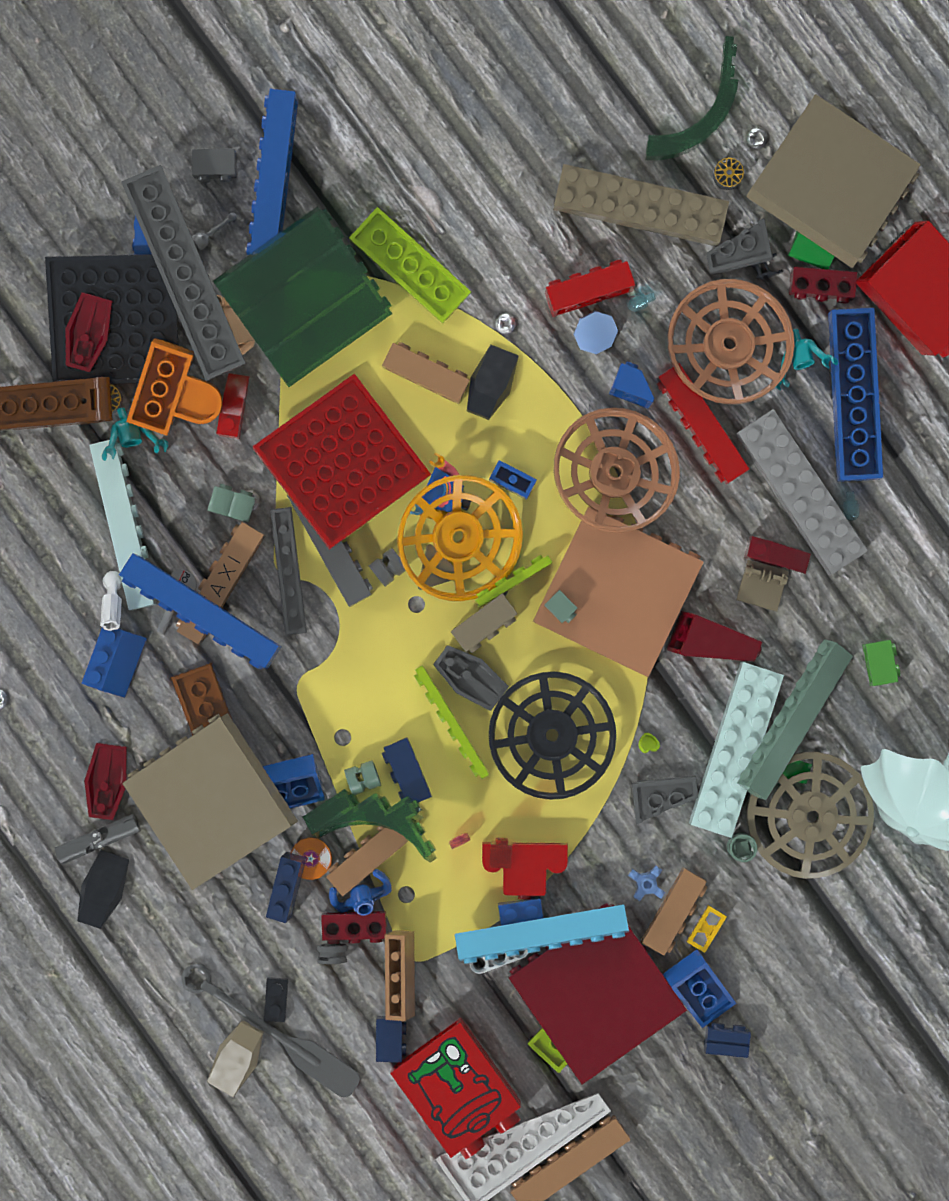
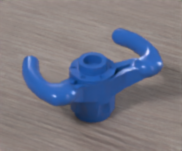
M375 869L372 874L383 883L381 887L370 889L367 885H357L352 888L350 892L351 897L344 902L338 901L337 889L332 887L329 890L330 903L340 913L354 909L359 915H368L373 911L374 901L388 895L392 891L390 879L384 872Z

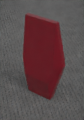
M81 293L66 327V366L91 372L108 341L112 307L111 300Z
M96 743L84 780L88 817L114 820L126 790L122 783L127 780V747Z

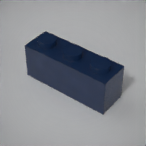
M408 737L385 746V752H382V756L386 765L390 763L393 769L390 775L394 784L398 783L401 791L398 794L402 803H407L409 807L432 797Z
M285 852L281 856L266 918L287 923L292 918L307 857L290 852Z

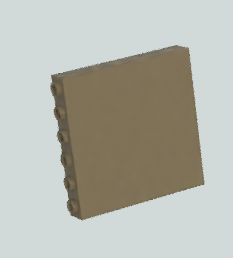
M815 94L746 197L853 268L857 262L861 264L867 256L868 252L865 250L868 246L872 247L878 239V236L875 235L877 231L880 230L882 232L888 224L887 216L889 214L892 216L899 207L896 202L899 198L901 200L904 199L910 190L907 188L908 184L911 183L913 185L920 175L917 170L921 164Z
M228 713L222 717L219 714L208 720L210 723L205 728L203 725L192 731V737L189 739L187 736L175 742L177 747L174 749L168 747L159 753L161 756L159 759H150L143 764L145 767L143 770L135 769L127 775L129 779L122 783L192 890L298 822Z

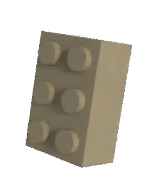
M502 593L453 629L451 633L465 652L470 650L473 653L482 646L480 642L486 637L488 640L499 634L497 629L502 625L507 628L515 622L514 616L517 615V612Z

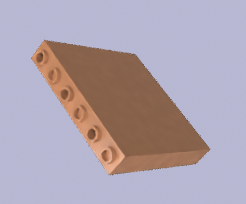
M588 506L584 516L595 522L597 511ZM605 515L603 525L614 527L628 526L623 523L624 519L617 515H612V517ZM581 520L533 622L649 677L704 562L699 560L701 556L691 551L686 554L680 551L681 546L672 542L668 545L661 541L662 537L651 533L650 536L643 533V528L628 532H608L590 526ZM559 590L577 607L574 611L577 615L569 623L566 621L561 623L544 606Z

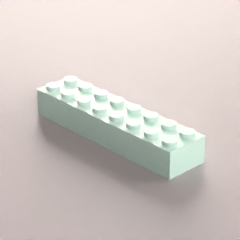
M740 662L698 792V798L689 820L690 825L732 838L747 792L737 782L741 777V773L751 761L752 755L763 741L784 675Z

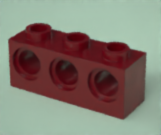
M793 267L791 269L789 295L794 296V299L798 300L815 297V301L820 302L836 299L837 303H849V300L852 301L855 298L857 272ZM798 279L805 280L807 283L805 289H800L797 286L796 282ZM819 281L827 283L828 289L826 291L818 288ZM839 283H846L849 291L847 293L841 292Z
M372 911L364 916L359 915L357 912H325L321 915L322 941H327V944H339L340 940H348V943H361V939H370V943H380L382 939H385V934H387L386 911ZM352 922L358 923L360 931L352 933L348 928L349 924ZM372 922L380 923L381 931H371L370 924ZM328 924H337L339 931L335 934L330 933L327 929Z

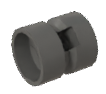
M392 547L382 554V559L377 558L368 565L385 587L394 581L395 575L400 576L405 572L400 557Z

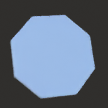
M593 311L580 318L573 335L580 350L598 354L612 346L618 329L611 315Z

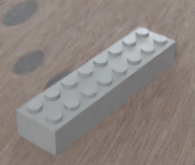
M774 409L735 434L828 575L834 574L868 551Z

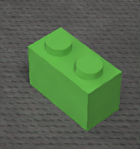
M891 640L862 644L869 685L878 686L898 682L900 668L898 664L895 665L894 656L897 655L895 644H892Z

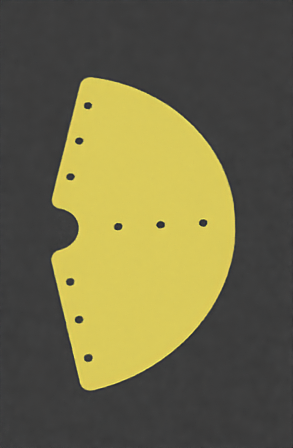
M299 269L287 278L284 285L279 427L355 373L431 475L435 466L431 465L429 461L431 460L436 463L438 456L434 453H437L454 466L460 475H472L489 481L493 470L500 460L537 479L527 500L498 486L510 497L517 508L523 532L519 558L506 579L509 580L514 577L513 572L524 566L525 569L532 565L531 561L540 555L543 558L549 556L553 563L508 590L505 598L517 612V615L514 616L516 621L507 628L502 625L497 629L499 634L490 640L486 637L480 642L482 645L473 653L470 650L466 653L481 658L509 686L508 689L518 681L541 672L555 671L577 676L590 683L601 693L613 713L616 724V746L611 763L602 777L586 791L564 799L549 800L533 797L515 788L498 770L489 747V725L494 708L489 711L457 694L433 665L447 645L464 651L451 631L487 604L478 608L475 603L476 599L448 601L434 597L424 590H419L406 571L400 576L395 575L394 581L385 587L368 566L377 558L382 559V554L391 547L399 556L397 542L401 518L412 499L427 486L430 477L342 540V542L347 541L353 551L350 553L352 560L355 561L357 559L363 571L360 574L363 580L368 578L373 587L370 590L371 596L351 607L347 605L287 497L288 494L278 481L276 482L275 509L292 507L300 579L318 586L331 598L338 612L340 623L339 636L334 650L322 664L306 672L300 678L297 684V696L358 847L362 846L360 842L369 834L372 837L377 834L378 830L376 828L385 821L388 824L393 821L408 838L406 844L376 868L389 877L392 891L379 899L384 911H386L392 931H414V959L416 962H422L455 948V934L489 928L500 921L498 903L520 900L518 896L503 894V868L494 873L484 869L482 864V842L567 843L568 857L574 851L599 815L624 766L638 726L648 677L533 622L581 522V519L570 511L560 497L553 473L555 452L562 436L577 419L582 417V414L568 396L543 369L513 343L458 308L442 324L399 284L347 272ZM306 328L313 329L317 334L316 341L311 345L304 344L300 339L301 332ZM399 342L411 347L410 351L416 354L418 351L425 353L429 356L428 360L434 363L438 360L447 364V369L453 372L457 369L468 375L467 379L471 378L490 344L519 356L510 394L490 420L466 411L470 382L458 405L384 369L382 364L392 344L398 345ZM586 423L570 436L564 448L575 453L579 445L591 435ZM590 443L584 449L581 456L593 460L598 453L595 443ZM561 456L559 475L563 490L574 486L571 477L572 461ZM578 464L577 474L579 483L590 480L589 468ZM610 468L611 476L618 477L615 468ZM463 481L462 483L464 485L462 493L473 494L484 501L494 493L490 488L471 481ZM594 487L584 491L592 501L598 505L600 504L602 494ZM578 494L568 497L571 504L584 515L589 505ZM622 497L610 498L608 508H628ZM500 498L491 506L499 519L501 529H514L510 512ZM471 501L468 510L461 509V511L471 514L479 504ZM414 506L411 511L414 512L415 509H416V506ZM485 512L478 521L483 529H494L489 514ZM631 513L619 515V517L624 519V524L631 526L632 523L636 524L635 518ZM409 514L403 537L415 536L420 515ZM426 518L421 535L433 533L436 524L433 519ZM457 531L453 535L455 542L463 538L462 531ZM483 538L479 551L486 557L492 548L494 538ZM501 538L498 552L492 561L500 570L505 566L510 556L514 538ZM433 542L421 543L424 554L427 545H433ZM415 544L404 546L407 562L418 577L423 563L418 557ZM274 546V564H275V567H276V569H277L275 546ZM475 557L462 562L463 572L475 568L480 562ZM486 568L476 576L463 579L464 591L468 592L480 588L490 582L495 576ZM455 580L432 587L439 591L456 593ZM414 596L421 597L425 602L424 609L419 613L412 612L408 607L410 598ZM423 665L487 769L489 775L482 779L480 775L477 777L474 775L469 767L472 765L469 757L465 759L458 749L461 747L458 739L453 741L447 730L450 729L447 721L442 723L436 712L439 708L436 703L431 705L425 695L428 690L424 685L420 687L414 675L417 674L415 670ZM548 678L549 691H561L575 697L582 688L579 684L566 679ZM539 680L522 686L509 699L520 705L528 697L541 692ZM589 692L582 703L591 712L595 724L608 722L601 704ZM550 697L552 710L564 712L570 704V701L566 699ZM542 699L532 702L524 710L535 717L538 713L544 711ZM504 705L496 722L495 740L508 738V726L514 712ZM577 707L571 715V719L576 727L589 725L585 715ZM521 717L517 719L514 737L527 735L529 723ZM340 729H345L351 734V741L346 746H340L335 742V733ZM549 729L546 732V738L549 741H555L558 738V732L555 729ZM609 731L596 732V746L591 758L600 765L603 763L608 750ZM590 733L578 735L575 747L583 753H586L588 749ZM406 737L410 741L432 794V797L409 807L407 803H402L398 794L401 791L398 783L394 784L390 775L393 769L390 763L386 765L382 756V752H385V746ZM528 743L516 745L519 755L527 763L533 755V751ZM509 746L497 748L503 766L516 779L523 768L514 759ZM572 754L560 759L562 772L574 767L580 760ZM540 758L534 769L541 772L554 773L552 761ZM373 760L381 786L371 790L365 788L364 792L353 796L344 770L354 766L360 768L362 763ZM585 765L577 773L563 778L565 791L582 785L596 772ZM529 774L523 782V785L537 791L557 792L555 780L541 779ZM362 775L358 777L359 782L364 781ZM378 808L382 811L383 819L379 824H371L367 821L366 814L369 809ZM546 869L547 881L553 875L549 869ZM371 872L370 876L374 886L381 887L383 883L374 877ZM404 886L411 887L415 892V897L410 903H403L398 898V892Z

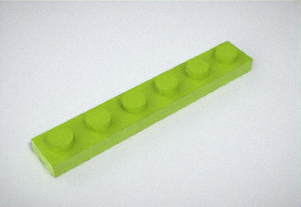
M423 665L415 670L417 673L414 675L420 687L424 685L428 690L425 695L431 705L436 703L439 708L436 712L442 723L447 721L450 729L447 731L453 741L458 739L461 747L458 749L465 759L469 757L472 765L469 767L476 777L480 775L482 779L489 775L487 769Z

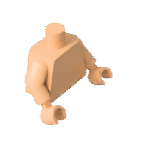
M217 295L240 351L244 355L254 346L255 341H258L257 331L269 330L268 318L255 319L254 310L250 309L248 304L234 298Z

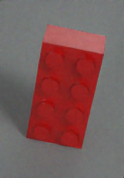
M616 260L609 263V267L603 269L601 266L594 267L589 270L588 274L581 275V273L570 275L566 281L561 282V279L549 282V286L545 289V296L552 317L633 292L635 282L628 261Z

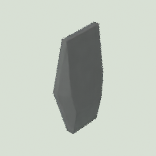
M449 645L445 647L433 664L457 694L489 711L494 708L509 687L481 658Z

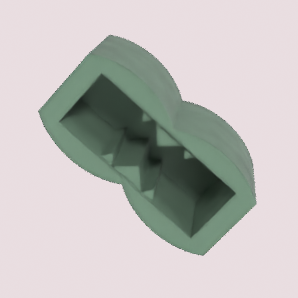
M220 484L219 487L214 486L207 511L249 523L256 498L252 497L253 493L245 490H240V493L233 492L231 486Z

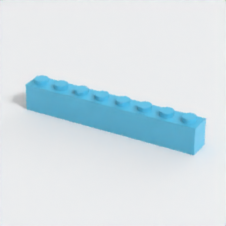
M618 905L455 934L458 959L464 961V964L477 962V958L485 957V960L498 959L499 954L506 953L507 957L516 956L522 950L534 953L541 951L540 947L549 946V949L561 948L563 943L570 942V946L583 944L582 940L591 939V942H598L604 940V936L612 935L613 938L625 937V933L629 932L625 906Z

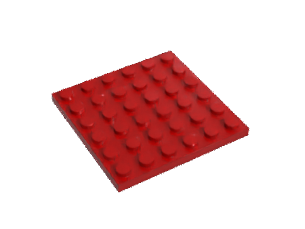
M355 373L252 447L329 550L431 476V473Z

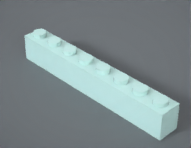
M110 440L90 444L89 446L119 571L121 572L132 553L144 559L149 558L146 546H142L141 538L144 535L141 525L138 526L136 517H139L137 506L133 505L131 500L134 493L131 484H128L126 476H129L126 463L123 464L121 458L124 455L123 447L116 440L114 460L107 453V459L104 461L101 456L104 448L109 445ZM122 582L129 610L157 605V599L150 600L140 594V588L136 587L134 589Z

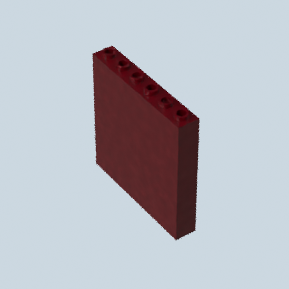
M605 903V904H603L602 906H600L598 909L607 908V907H612V906H615V905H614V904L608 905L607 903ZM629 926V932L625 933V937L613 938L612 935L604 936V940L598 942H591V939L582 940L583 944L570 946L569 942L561 944L562 947L557 949H549V946H546V950L538 954V952H535L527 958L528 963L522 967L518 964L509 971L511 973L508 976L509 980L582 1085L687 1011Z

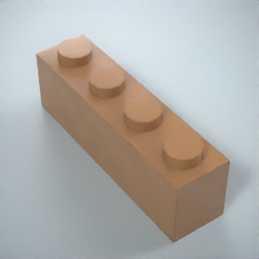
M399 342L398 345L392 344L382 364L384 369L459 405L470 382V379H467L468 375L457 369L453 372L447 369V364L438 360L434 363L428 360L429 356L425 353L418 351L416 354L410 351L411 347L402 342Z
M387 821L383 822L376 828L378 830L377 834L373 837L369 834L360 842L362 846L357 851L354 848L344 855L345 861L340 865L336 862L328 869L329 874L326 878L342 897L408 842V838L393 821L389 824Z
M682 867L643 935L641 942L664 956L666 952L670 953L676 943L673 941L677 933L681 934L686 926L684 922L688 915L691 916L697 907L694 903L698 896L702 897L706 892L707 886L705 884L707 881Z
M394 930L385 934L386 1020L407 1021L415 1016L414 931Z

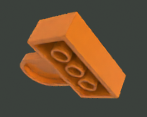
M154 338L151 342L126 422L167 436L171 430L174 417L196 424H206L213 421L221 411L222 396L218 388L212 383L188 375L195 356L194 351Z

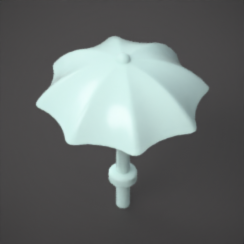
M882 749L880 757L876 762L860 767L865 786L877 804L881 818L887 825L906 835L915 844L930 845L949 851V754L942 765L935 759L911 758Z

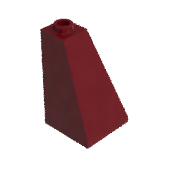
M681 611L666 650L682 656L755 662L761 653L762 641L699 615Z

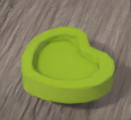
M644 733L639 739L638 746L643 753H648L649 751L656 752L660 748V743L652 734Z

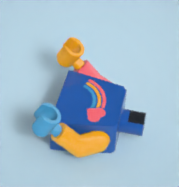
M434 453L438 456V461L436 463L431 460L429 461L431 465L435 466V469L427 486L439 479L460 474L443 456ZM454 481L436 486L422 498L428 504H431L436 499L453 493ZM461 499V509L467 511L471 500ZM452 500L440 504L435 510L441 516L451 512ZM415 504L416 509L414 512L411 511L410 514L421 516L424 511Z

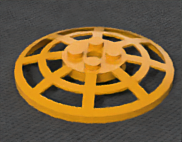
M472 475L448 476L434 481L423 488L407 506L398 530L399 556L408 576L426 593L448 601L478 598L476 594L486 588L489 591L496 588L494 583L504 577L507 578L513 570L522 547V523L513 501L494 483ZM454 481L453 493L444 495L431 504H428L422 498L436 486ZM462 481L479 483L490 488L494 493L485 501L473 494L462 493ZM500 498L510 512L514 529H501L499 519L491 507ZM461 499L471 500L479 504V506L471 514L461 511ZM452 500L451 512L441 516L435 510L440 504ZM417 504L424 512L417 522L415 536L403 537L407 518L412 508ZM485 512L489 514L494 529H483L478 521ZM429 515L436 522L433 533L421 535L423 524ZM462 531L463 538L455 542L453 540L454 533ZM483 538H494L492 548L486 557L479 551ZM501 538H514L510 556L505 566L500 570L492 561L498 552ZM433 542L437 552L430 561L426 558L421 543ZM415 544L418 557L425 566L418 577L407 562L404 546ZM472 557H475L480 562L475 568L463 572L462 562ZM445 558L453 562L454 573L441 571L436 566ZM486 568L495 576L490 582L480 588L468 592L464 591L463 579L476 576ZM431 573L444 579L455 580L456 593L436 590L425 584V581Z

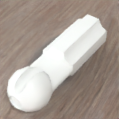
M116 571L107 572L102 580L103 586L107 589V594L102 598L100 626L108 631L120 627L122 599L117 595V590L123 584L119 572Z

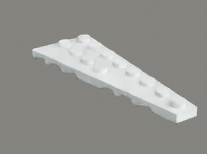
M596 1093L515 1125L502 1134L497 1132L482 1138L486 1145L468 1159H465L459 1152L452 1158L447 1153L439 1155L436 1161L464 1201H488L611 1112L600 1094Z

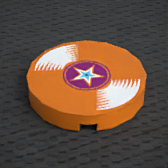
M308 837L301 839L290 852L307 857L302 874L303 879L314 880L322 877L327 873L332 863L330 848L319 838Z

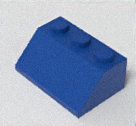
M631 362L621 363L609 395L649 409L654 401V397L642 371L637 369L638 365Z
M102 627L81 684L125 698L147 638L121 628L108 631Z
M313 754L262 766L290 809L325 800L318 767Z

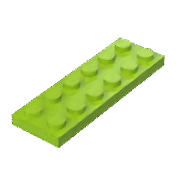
M378 207L349 237L350 241L442 324L471 294V291Z

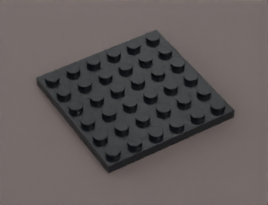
M152 254L45 257L53 382L109 377L110 384L139 383L150 345L154 338L179 346L177 311ZM82 292L112 301L108 341L91 372L66 366V327Z

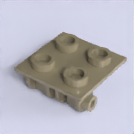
M748 559L736 600L777 612L784 585H786L788 580V571Z

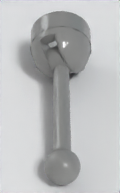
M233 212L230 213L227 219L206 234L203 232L195 233L192 238L196 247L200 251L203 250L209 243L208 237L228 222L235 221L237 215Z

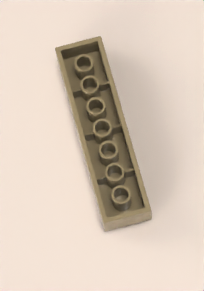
M563 164L553 210L717 247L721 241L729 201Z

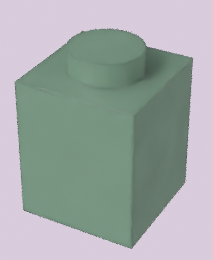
M560 590L544 605L561 623L564 621L569 623L577 615L574 612L577 607Z

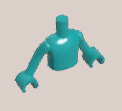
M793 329L794 352L792 364L795 370L805 369L815 363L812 351L822 359V364L828 369L830 368V360L834 365H838V360L830 354L826 355L817 347L813 340L801 339L799 330ZM786 351L784 352V355H783L781 367H782V364H783L784 359H785V353H786ZM784 376L775 388L781 391L780 385L782 382L786 387H789L790 383Z
M119 408L117 413L120 420L112 425L109 445L104 448L101 457L102 460L106 461L108 453L114 460L117 436L123 448L141 444L140 431L155 443V453L159 452V446L163 447L164 452H166L169 445L167 440L159 439L151 430L126 422L128 418L125 408Z

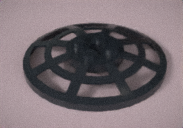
M541 672L530 675L515 683L498 701L489 725V747L492 758L500 773L518 790L542 799H564L586 791L605 773L611 763L616 746V724L607 701L590 683L577 676L562 672ZM548 678L566 679L579 684L582 688L575 697L561 691H549ZM539 680L541 692L528 697L520 705L509 699L522 686ZM589 692L601 704L608 722L595 724L591 712L582 703ZM550 697L566 699L570 701V704L564 712L552 710ZM542 699L544 711L538 713L535 717L524 710L532 702ZM504 705L514 712L508 726V738L495 740L496 722ZM577 707L583 712L589 725L576 727L571 719V715ZM521 717L529 723L527 735L514 737L517 719ZM549 729H555L558 732V738L555 741H549L546 738V732ZM609 731L608 750L603 763L600 765L591 758L596 746V732ZM590 733L588 749L586 753H583L575 747L578 735ZM528 743L533 751V755L527 763L519 755L516 745ZM509 746L514 759L523 768L516 779L503 766L497 748ZM572 754L580 760L574 767L562 772L560 759ZM540 758L552 761L554 773L541 772L534 769ZM585 765L596 772L582 785L565 791L563 778L577 773ZM529 774L541 779L555 780L557 792L537 791L523 785V782Z

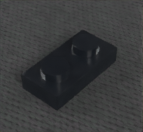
M267 977L264 1021H286L289 979Z

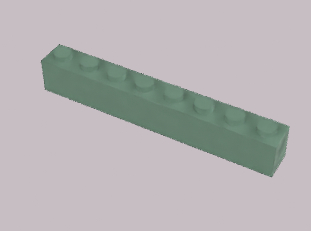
M824 639L818 646L817 652L808 663L802 677L797 681L791 695L786 699L785 705L775 717L774 723L763 737V741L757 751L752 755L748 766L741 773L737 784L753 796L764 800L768 798L852 659L853 655L837 642Z

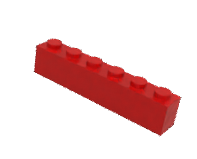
M678 363V364H679V367H680V369H681V371L684 373V375L687 377V379L692 383V381L690 380V378L688 377V375H687L686 372L684 371V369H683V367L681 366V364ZM674 367L657 378L658 383L656 384L662 394H667L670 399L668 401L669 406L674 412L678 411L682 417L679 419L686 430L690 429L693 434L691 437L697 447L701 446L704 450L703 457L709 465L713 464L717 470L714 473L721 483L725 482L727 485L750 470L702 396L692 391L681 380Z

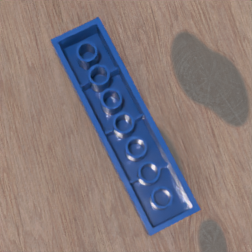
M270 89L269 95H265L264 108H266L267 115L262 118L264 137H260L259 150H261L262 156L257 159L259 179H255L254 192H256L257 198L252 201L251 212L254 213V221H250L249 234H251L252 239L251 243H247L246 255H248L253 265L279 268L298 98L295 91Z
M875 308L831 310L828 313L830 355L838 360V365H834L831 361L837 482L880 480L883 478Z
M132 553L119 573V576L123 577L121 582L134 589L136 587L140 588V594L150 600H154V598L159 600L158 605L170 612L172 610L176 611V617L186 623H190V621L195 623L194 628L206 635L208 633L214 636L212 640L222 646H231L232 653L240 658L248 657L251 659L249 663L259 670L269 668L282 647L137 554Z

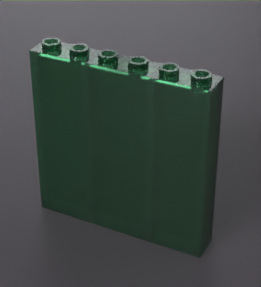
M318 206L213 280V283L288 387L305 377L392 314L389 309L392 305L385 296L381 298L377 292L380 288L375 280L368 279L366 276L368 270L361 261L357 263L353 257L356 253L351 245L348 244L346 246L342 241V238H344L343 233L338 227L334 228L329 222L332 220L330 214L326 209L321 210Z

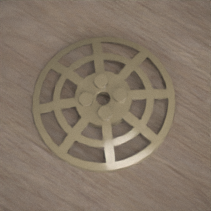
M817 751L795 753L788 764L799 760L813 759V772L800 773L789 779L782 773L778 780L781 786L774 793L769 808L756 806L758 797L750 794L747 806V825L750 836L756 841L758 852L770 865L790 876L821 878L841 871L861 854L872 832L874 806L863 778L851 765L827 753ZM822 760L841 766L852 777L843 785L836 778L821 773ZM812 779L810 791H804L799 794L793 784L801 780ZM821 780L832 783L838 790L831 797H828L820 792ZM858 783L866 797L868 817L857 816L855 802L849 792ZM787 791L792 798L787 810L776 809L780 797ZM844 796L849 804L850 816L838 815L835 804ZM810 811H816L818 814L814 822L807 820V814ZM755 815L768 817L769 830L775 841L766 848L763 847L757 835ZM775 818L786 819L790 829L781 837L776 829ZM837 824H849L845 836L838 842L832 834ZM855 825H867L861 844L849 856L843 847L852 837ZM795 837L806 841L804 853L797 852L786 844ZM826 839L832 849L824 853L813 854L815 842ZM781 848L790 856L803 860L801 872L781 865L770 855ZM836 853L843 861V863L832 869L810 873L812 861L826 859Z

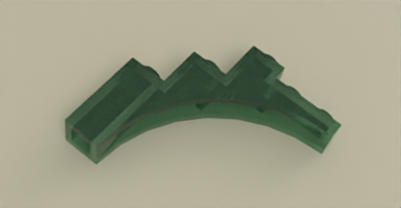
M344 789L302 817L311 834L317 838L348 826H381L403 835L428 862L431 863L437 859L434 853L436 851L434 844L430 839L427 841L424 836L426 831L422 824L418 822L424 818L421 814L423 809L416 799L412 800L408 796L391 807L390 802L385 796L382 797L374 793L360 803L356 795Z

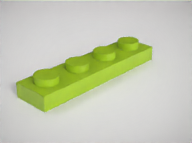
M542 555L531 561L532 565L527 569L522 566L513 572L514 577L509 580L504 577L494 583L496 588L491 591L486 588L476 594L478 599L475 600L478 608L553 563L549 556L545 558Z

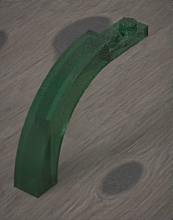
M725 36L723 41L719 90L711 109L700 121L683 131L670 135H648L645 160H666L687 154L705 143L720 128L734 102L739 79H730V77L734 78L735 74L732 56L736 57L737 44H734V37Z

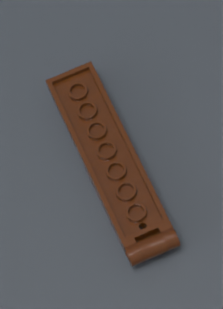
M109 377L0 387V430H23L113 421Z

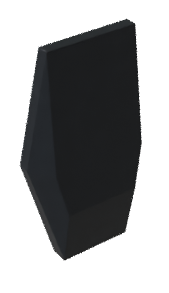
M490 344L470 378L467 412L490 420L510 394L518 355Z
M102 850L99 851L81 885L77 922L102 929L122 900L129 859Z

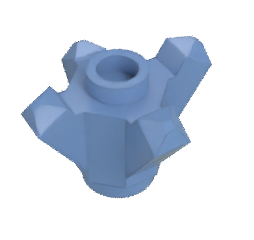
M655 866L646 873H638L633 869L628 876L636 881L637 890L633 896L635 899L640 901L644 895L652 893L662 899L666 892L657 886L656 881L662 869Z

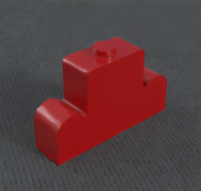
M482 842V864L484 869L491 873L498 872L503 868L504 895L518 896V899L527 900L531 899V896H544L546 894V869H549L552 873H561L566 869L568 864V844Z

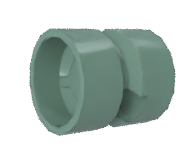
M373 760L362 763L360 768L354 766L344 770L353 796L364 792L365 788L371 790L381 786ZM362 775L364 781L359 782L358 777Z
M738 832L728 839L727 850L735 860L748 862L756 856L757 844L748 834Z

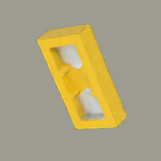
M707 905L686 942L705 953L727 916Z

